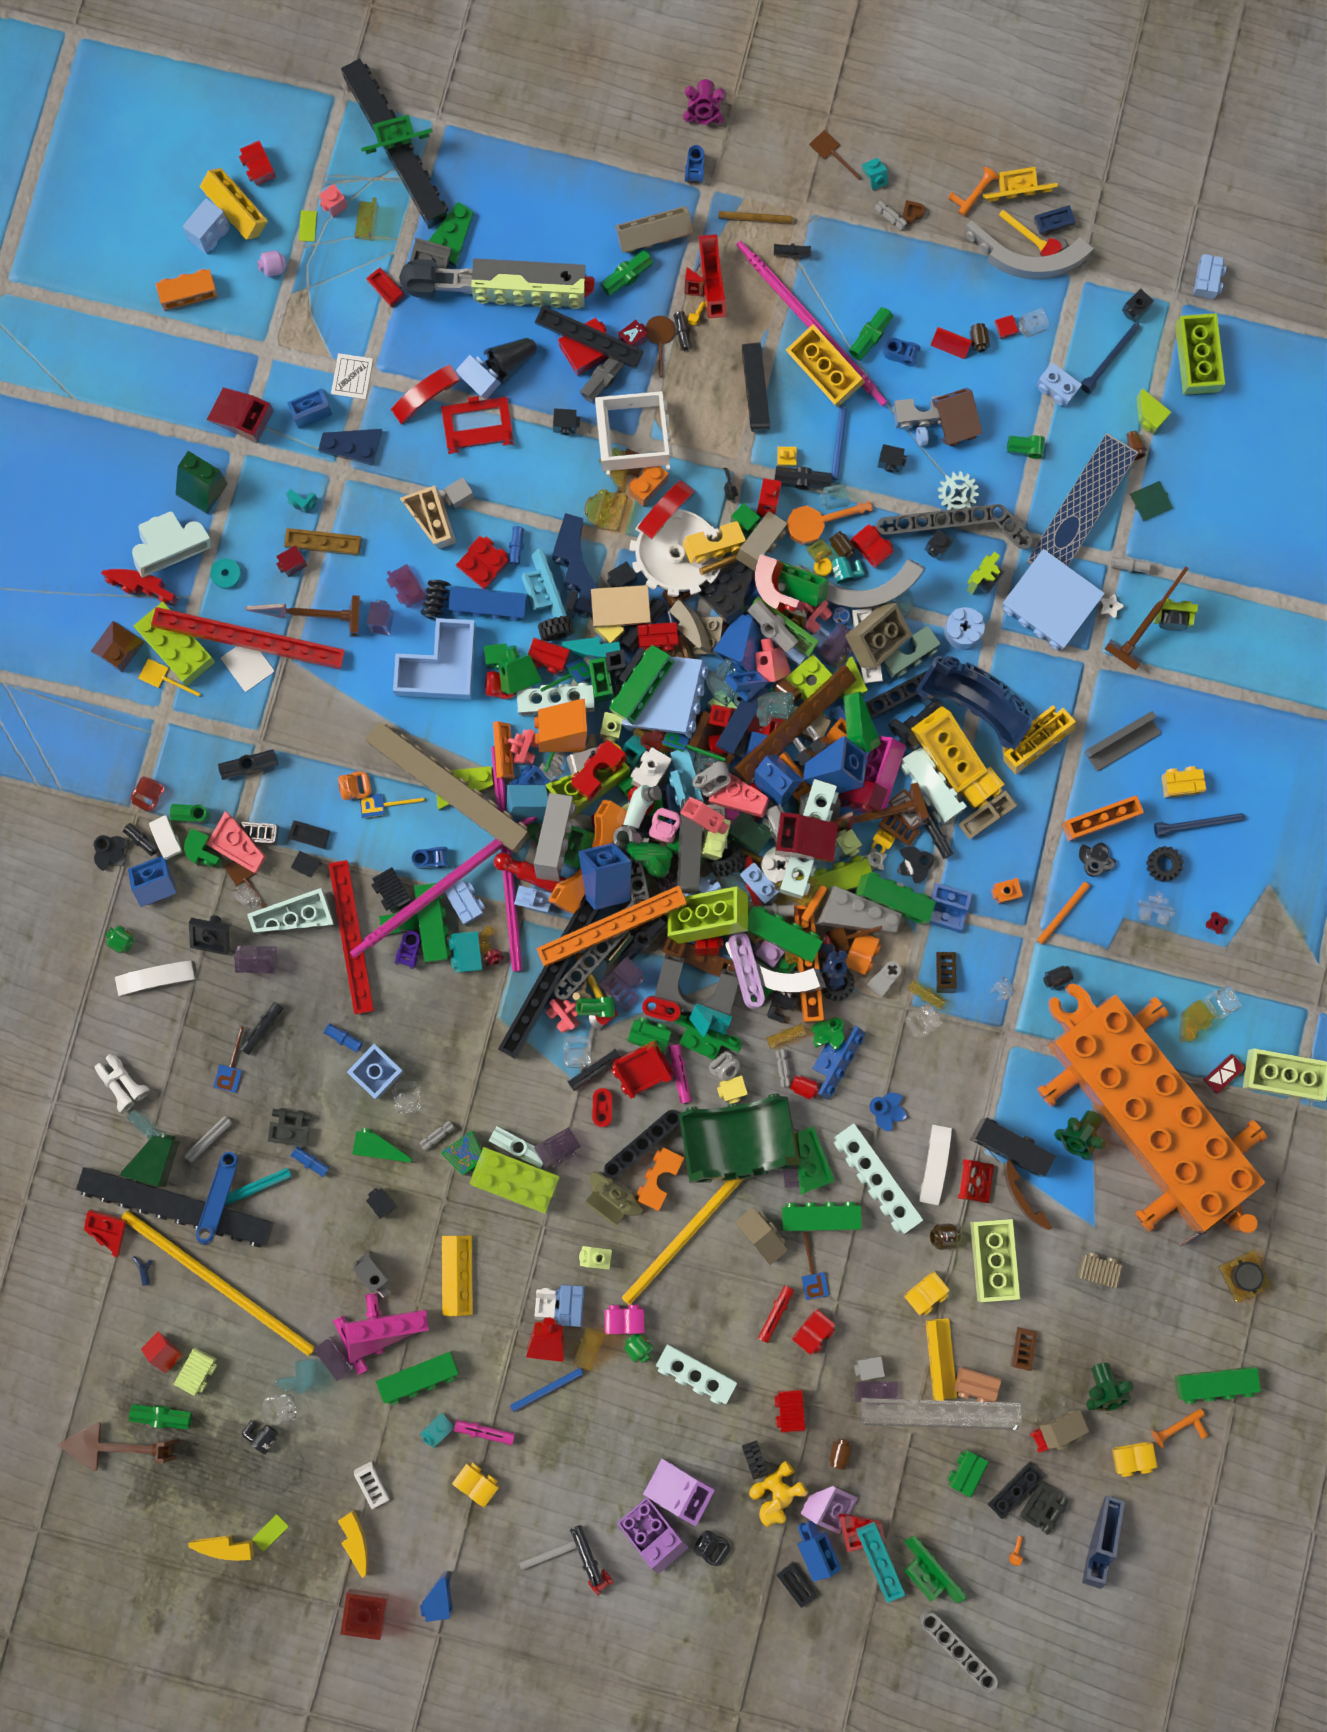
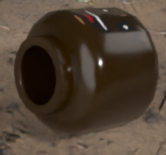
M937 1224L930 1231V1242L938 1250L953 1249L960 1241V1232L956 1230L953 1224Z

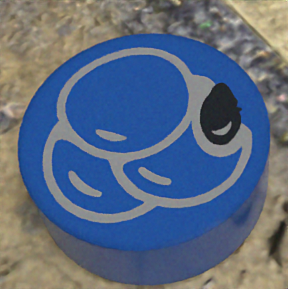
M844 606L836 607L832 611V622L837 626L846 625L850 620V611Z

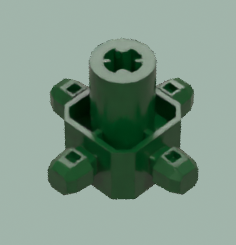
M1086 1111L1080 1121L1077 1118L1071 1117L1065 1129H1057L1054 1133L1055 1138L1063 1142L1065 1149L1069 1153L1081 1156L1083 1160L1089 1161L1095 1149H1104L1106 1146L1105 1139L1099 1137L1096 1133L1103 1120L1094 1111Z
M1110 1363L1097 1364L1091 1368L1096 1386L1089 1390L1090 1399L1086 1402L1089 1410L1112 1411L1130 1402L1129 1393L1134 1389L1131 1381L1115 1380Z

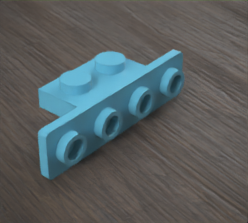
M539 548L531 555L537 571L523 573L521 575L533 610L550 607L553 617L566 616V609L562 605L559 590L555 586L553 573L547 564L546 555L543 553L542 548Z
M685 748L684 752L679 750L671 752L675 771L670 772V783L676 791V804L681 809V800L689 799L690 797L702 799L704 803L701 790L693 786V779L697 774L690 750Z

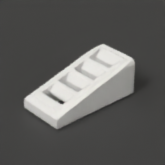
M372 1462L354 1470V1476L371 1509L390 1500ZM368 1472H371L370 1474H368V1475H366V1476H364V1477H361V1476H363L364 1474H366V1473H368ZM373 1478L375 1479V1481H373V1482H371V1483H369V1484H367V1485L364 1484L365 1482H367V1481H369V1480H371V1479H373ZM378 1485L379 1488L370 1493L368 1492V1490ZM382 1493V1496L372 1500L371 1497Z

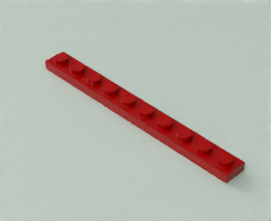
M155 607L151 627L340 670L345 651L344 649Z

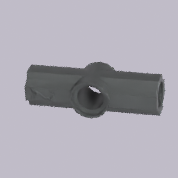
M608 358L603 365L600 364L595 369L592 378L580 390V394L588 402L593 403L595 397H598L604 389H608L613 384L616 375L625 364Z

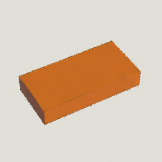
M820 885L802 915L801 920L805 923L809 922L826 894V887Z

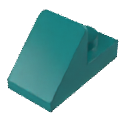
M696 1003L689 1019L699 1033L705 1037L708 1029L725 1035L732 1016Z

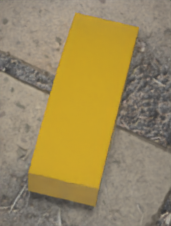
M353 1510L340 1518L338 1522L347 1536L343 1540L342 1545L363 1578L368 1573V1550L364 1531Z
M232 1535L197 1539L188 1543L189 1548L214 1558L239 1561L251 1560L254 1557L253 1541L233 1543Z

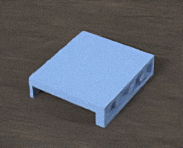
M1043 549L1002 603L1001 607L1004 608L1003 612L1008 616H1015L1019 619L1018 622L1023 627L1033 629V633L1040 639L1044 637L1048 640V644L1052 648L1063 650L1105 593Z
M672 657L675 663L635 723L632 725L622 720V725L628 731H634L635 728L680 733L691 738L692 732L696 729L695 719L696 715L700 712L699 702L704 694V681L708 677L709 672L708 666L703 660Z

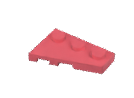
M729 773L730 783L710 796L708 800L710 804L759 817L764 816L770 801L767 796Z
M225 811L207 845L250 871L258 873L266 855L234 818Z

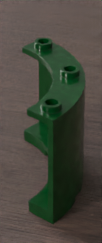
M779 1093L768 1095V1098L742 1105L732 1103L723 1108L698 1109V1107L693 1106L686 1108L685 1112L679 1114L690 1183H710L713 1179L721 1178L722 1182L767 1175L769 1170L778 1169V1171H783L800 1165L787 1096H780Z

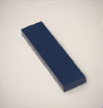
M763 687L749 701H745L742 698L716 743V747L733 755L768 694L769 689Z

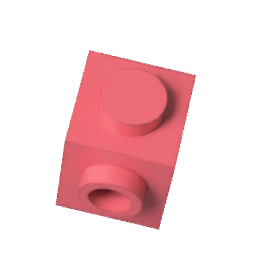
M334 184L319 194L321 207L325 212L328 211L332 217H335L347 208L345 197Z

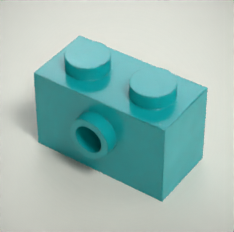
M478 931L452 934L451 938H449V948L453 953L451 967L455 973L482 970Z

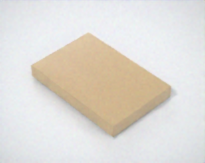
M647 585L591 589L594 628L650 624Z

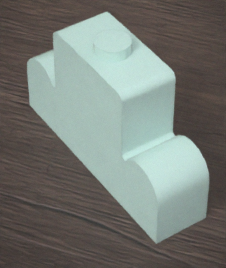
M168 512L159 517H153L138 526L140 538L144 544H137L133 548L132 554L135 567L143 578L211 548L207 532L200 523L189 522L183 529L174 513Z

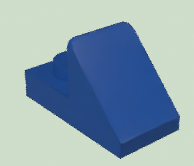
M758 671L727 674L725 682L745 701H749L768 682Z

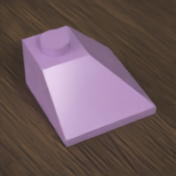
M832 1486L810 1495L804 1504L801 1514L817 1525L840 1534L842 1528L838 1514L850 1515L858 1498Z

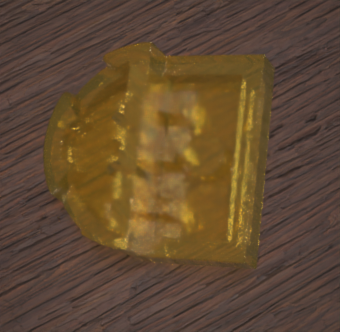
M606 489L598 490L597 494L589 497L586 501L585 515L589 522L598 529L620 532L629 497L626 494L612 493Z

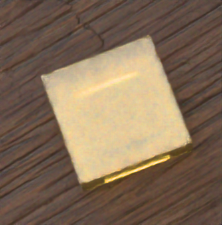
M822 539L806 548L807 553L816 563L832 555L831 549Z

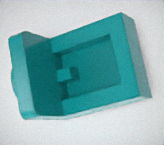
M879 158L861 164L862 171L870 180L872 190L889 184L887 168Z
M291 488L286 493L288 503L295 509H301L304 513L312 510L317 504V497L313 492L305 500Z
M441 1412L420 1435L427 1445L434 1448L455 1426Z

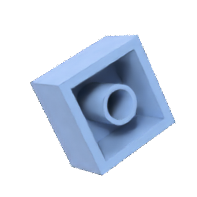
M205 198L182 227L189 242L207 254L216 247L217 241L227 234L230 226L223 210Z
M373 1044L347 1073L374 1099L378 1100L404 1071L376 1044Z

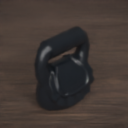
M706 1530L698 1538L693 1550L697 1556L702 1557L709 1565L719 1566L723 1563L731 1549L730 1544L725 1538L716 1536L713 1532ZM720 1543L724 1544L716 1559L713 1561L711 1559V1556H713V1553L715 1552L716 1548L719 1546Z

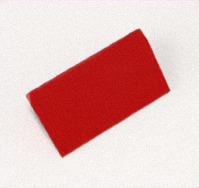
M686 267L684 294L703 296L704 279Z
M937 327L931 346L965 359L972 341Z

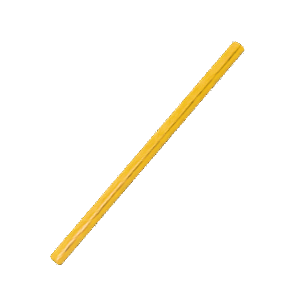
M744 1179L726 1181L622 1296V1299L628 1305L634 1302Z
M126 1211L123 1214L122 1218L127 1220L128 1225L307 1356L313 1353L315 1347L144 1221L130 1211Z

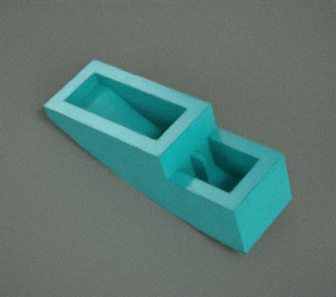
M599 637L562 642V647L569 649L570 654L589 660L604 658L606 653L620 650L619 642L600 644Z

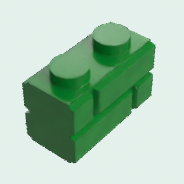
M606 657L589 660L594 698L597 702L612 700L616 696L613 676L607 671Z
M639 1017V1020L634 1019L627 1042L642 1047L655 1040L662 1054H664L671 1031L668 1030L669 1027L660 1023L657 1026L649 1024L650 1020Z
M965 1449L964 1453L962 1451L959 1453L956 1459L958 1465L955 1471L953 1469L950 1471L947 1481H949L948 1486L972 1498L989 1462Z

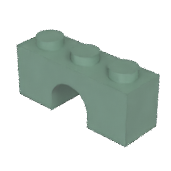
M928 625L912 635L910 641L914 645V653L906 655L901 653L899 649H896L881 663L892 679L896 676L898 678L902 677L908 672L906 669L911 666L913 668L917 667L923 662L922 659L928 655L930 658L938 652L940 642Z

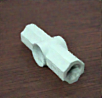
M496 1126L489 1139V1142L540 1169L548 1156V1153ZM517 1142H522L524 1145V1150L521 1153H516L513 1150V1146Z

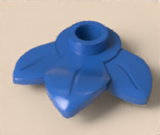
M888 1093L884 1097H876L871 1100L869 1105L870 1111L876 1116V1124L881 1129L891 1131L892 1121L896 1122L907 1118L904 1109L898 1105L902 1099L901 1095ZM877 1103L882 1104L881 1110L876 1109L875 1106Z

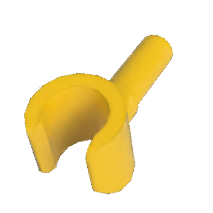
M701 302L696 314L689 313L688 324H698L705 302Z

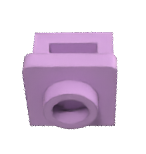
M764 939L762 941L758 940L752 948L755 950L753 955L771 968L775 966L784 954V951Z

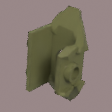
M596 1171L590 1174L593 1192L584 1203L616 1227L624 1215L632 1216L642 1213L643 1207L632 1194H628L612 1182L613 1179Z

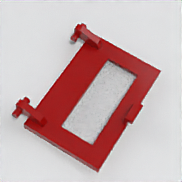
M479 396L468 397L467 403L441 406L447 449L449 450L448 454L459 453L457 448L503 442V446L514 445V442L511 441L513 440L507 397L479 401Z

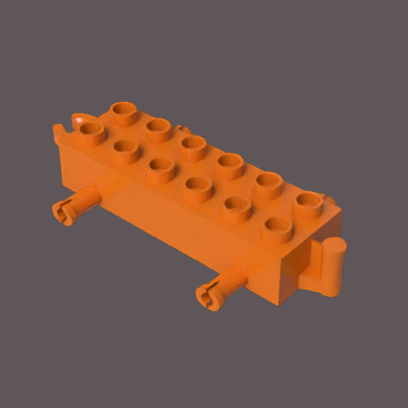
M1073 983L1067 985L1065 990L1078 1001V1008L1074 1013L1065 1012L1057 997L1049 999V1012L1054 1020L1061 1024L1064 1032L1047 1046L1064 1066L1065 1070L1045 1086L1040 1085L1037 1091L1041 1097H1045L1043 1100L1050 1107H1053L1058 1098L1078 1084L1157 1184L1163 1194L1142 1211L1138 1210L1134 1213L1138 1221H1142V1226L1148 1232H1151L1157 1222L1176 1209L1193 1231L1205 1232L1227 1213L1236 1209L1237 1213L1222 1222L1227 1224L1232 1231L1244 1233L1255 1231L1258 1225L1256 1217L1252 1214H1243L1240 1203L1265 1184V1181L1243 1154L1259 1141L1264 1142L1267 1139V1135L1263 1130L1259 1131L1261 1127L1254 1120L1248 1122V1127L1233 1139H1230L1145 1032L1146 1029L1160 1018L1165 1019L1169 1015L1164 1006L1160 1007L1162 1003L1156 997H1153L1149 1000L1147 1006L1133 1016L1117 995L1106 998L1098 1006H1095L1091 1002L1087 991Z

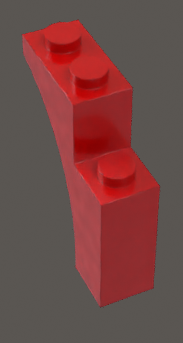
M717 234L699 236L700 270L704 279L703 297L708 319L727 317Z

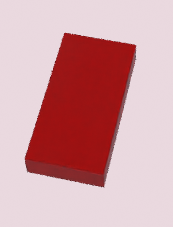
M381 267L366 278L367 282L390 307L405 296L403 291Z

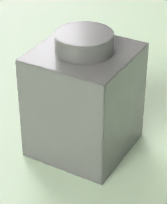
M463 477L444 488L445 495L443 497L449 506L452 505L454 509L474 499L473 492Z
M880 1355L856 1359L857 1364L854 1365L856 1377L859 1376L861 1381L885 1376Z

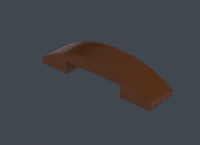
M668 937L662 950L666 954L685 958L684 963L720 978L722 968L736 972L734 962L717 955L697 956L695 946L688 942L679 944Z
M1011 1161L1004 1162L1006 1184L1018 1208L1034 1224L1045 1230H1050L1052 1227L1043 1212L1037 1211L1033 1213L1014 1181L1020 1178V1175Z

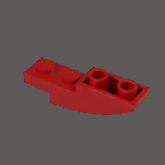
M108 569L101 572L106 583L115 586V584L121 586V590L129 595L132 593L139 595L141 591L149 597L152 595L158 597V601H163L167 606L169 603L175 606L178 601L174 594L163 589L165 583L162 579L153 575H147L142 578L138 571L128 569Z

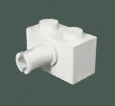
M651 748L649 752L645 751L640 760L643 763L640 768L636 767L630 776L633 778L631 784L638 788L642 785H648L649 787L657 786L672 759L654 748Z

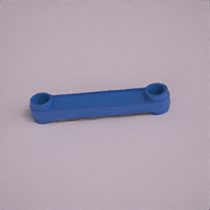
M225 1152L220 1158L196 1231L197 1241L202 1245L211 1244L216 1235L238 1166V1158L232 1152ZM226 1159H234V1162L230 1165L224 1163ZM209 1232L210 1236L207 1239L200 1238L201 1234Z

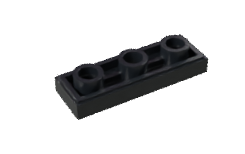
M1028 1462L987 1505L1003 1519L1044 1477ZM1014 1488L1019 1489L1017 1494H1013Z

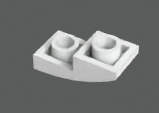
M166 815L149 823L158 848L165 860L183 852L178 836L174 834L170 819Z

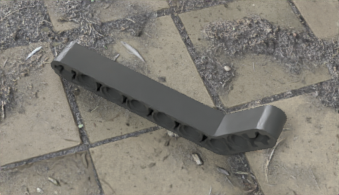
M1001 504L882 517L876 522L877 530L885 535L994 522L1016 547L1026 549L1032 544L1031 535ZM996 507L1002 510V515L999 518L993 516V510ZM978 509L983 512V517L980 520L974 518V512ZM956 513H964L965 517L962 522L955 520ZM939 514H944L946 521L939 525L936 517ZM921 516L927 518V524L923 527H920L917 523L918 518ZM902 518L908 520V527L905 529H901L898 525ZM892 519H895L894 525L896 530H893L894 527H887V531L880 528L883 521L886 520V523L891 524L893 523ZM1012 521L1015 525L1011 532H1008L1005 528L1006 523ZM1018 532V534H1019L1020 536H1022V537H1025V536H1026V537H1027V538L1025 539L1026 543H1025V544H1023V543H1020V544H1019L1020 539H1019L1018 536H1016V535H1014V534H1016V533Z
M633 857L629 859L631 866L633 861L639 864L640 867L637 868V874L642 873V877L631 879L630 895L632 902L626 909L636 905L640 899L647 900L650 898L642 861L634 860ZM631 869V875H635L633 869ZM637 880L643 882V888L640 891H636L633 888V884ZM631 930L621 933V936L617 939L612 937L603 941L608 945V950L605 953L599 952V944L590 947L556 985L554 992L557 998H570ZM589 956L595 960L594 966L590 968L585 965V959ZM575 971H579L582 974V979L579 982H575L572 979V974ZM568 979V981L571 984L575 985V987L573 988L572 986H569V988L566 990L568 994L561 995L560 987H566L569 984L568 982H566V980Z

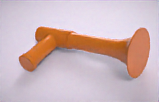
M983 167L984 176L966 201L954 194V192H951L948 199L961 206L958 211L960 215L965 216L977 197L990 181L999 179L992 169Z
M1201 1408L1163 1431L1156 1432L1151 1430L1154 1440L1161 1448H1163V1443L1169 1436L1192 1423L1201 1439L1209 1435L1200 1421L1205 1416Z

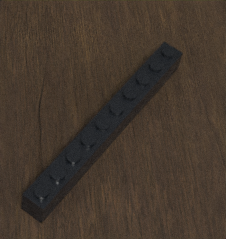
M359 58L341 68L344 80L373 131V124L397 118L393 109L389 110L387 107L388 101L385 95L379 93L378 89L380 87L376 79L370 77L371 71L367 64H363ZM401 141L394 143L395 147L385 149L384 151L428 229L444 221L449 209L444 200L440 201L438 197L440 193L437 187L431 185V177L428 171L422 169L421 165L423 163L419 155H414L412 143L401 144Z
M586 894L581 900L580 908L573 914L561 937L586 927L595 920L600 909L595 910L586 900ZM574 955L543 967L498 1048L499 1051L515 1060L517 1059Z
M83 1167L76 1190L81 1191L82 1196L92 1198L95 1195L100 1197L99 1201L111 1204V1201L119 1202L118 1206L130 1209V1206L136 1207L139 1213L147 1215L149 1212L156 1213V1218L167 1220L168 1217L175 1219L174 1223L186 1226V1223L194 1225V1229L198 1228L206 1202L89 1167ZM224 1208L216 1235L221 1237L224 1234L231 1235V1240L242 1242L243 1239L250 1241L249 1245L261 1248V1245L268 1244L274 1222Z

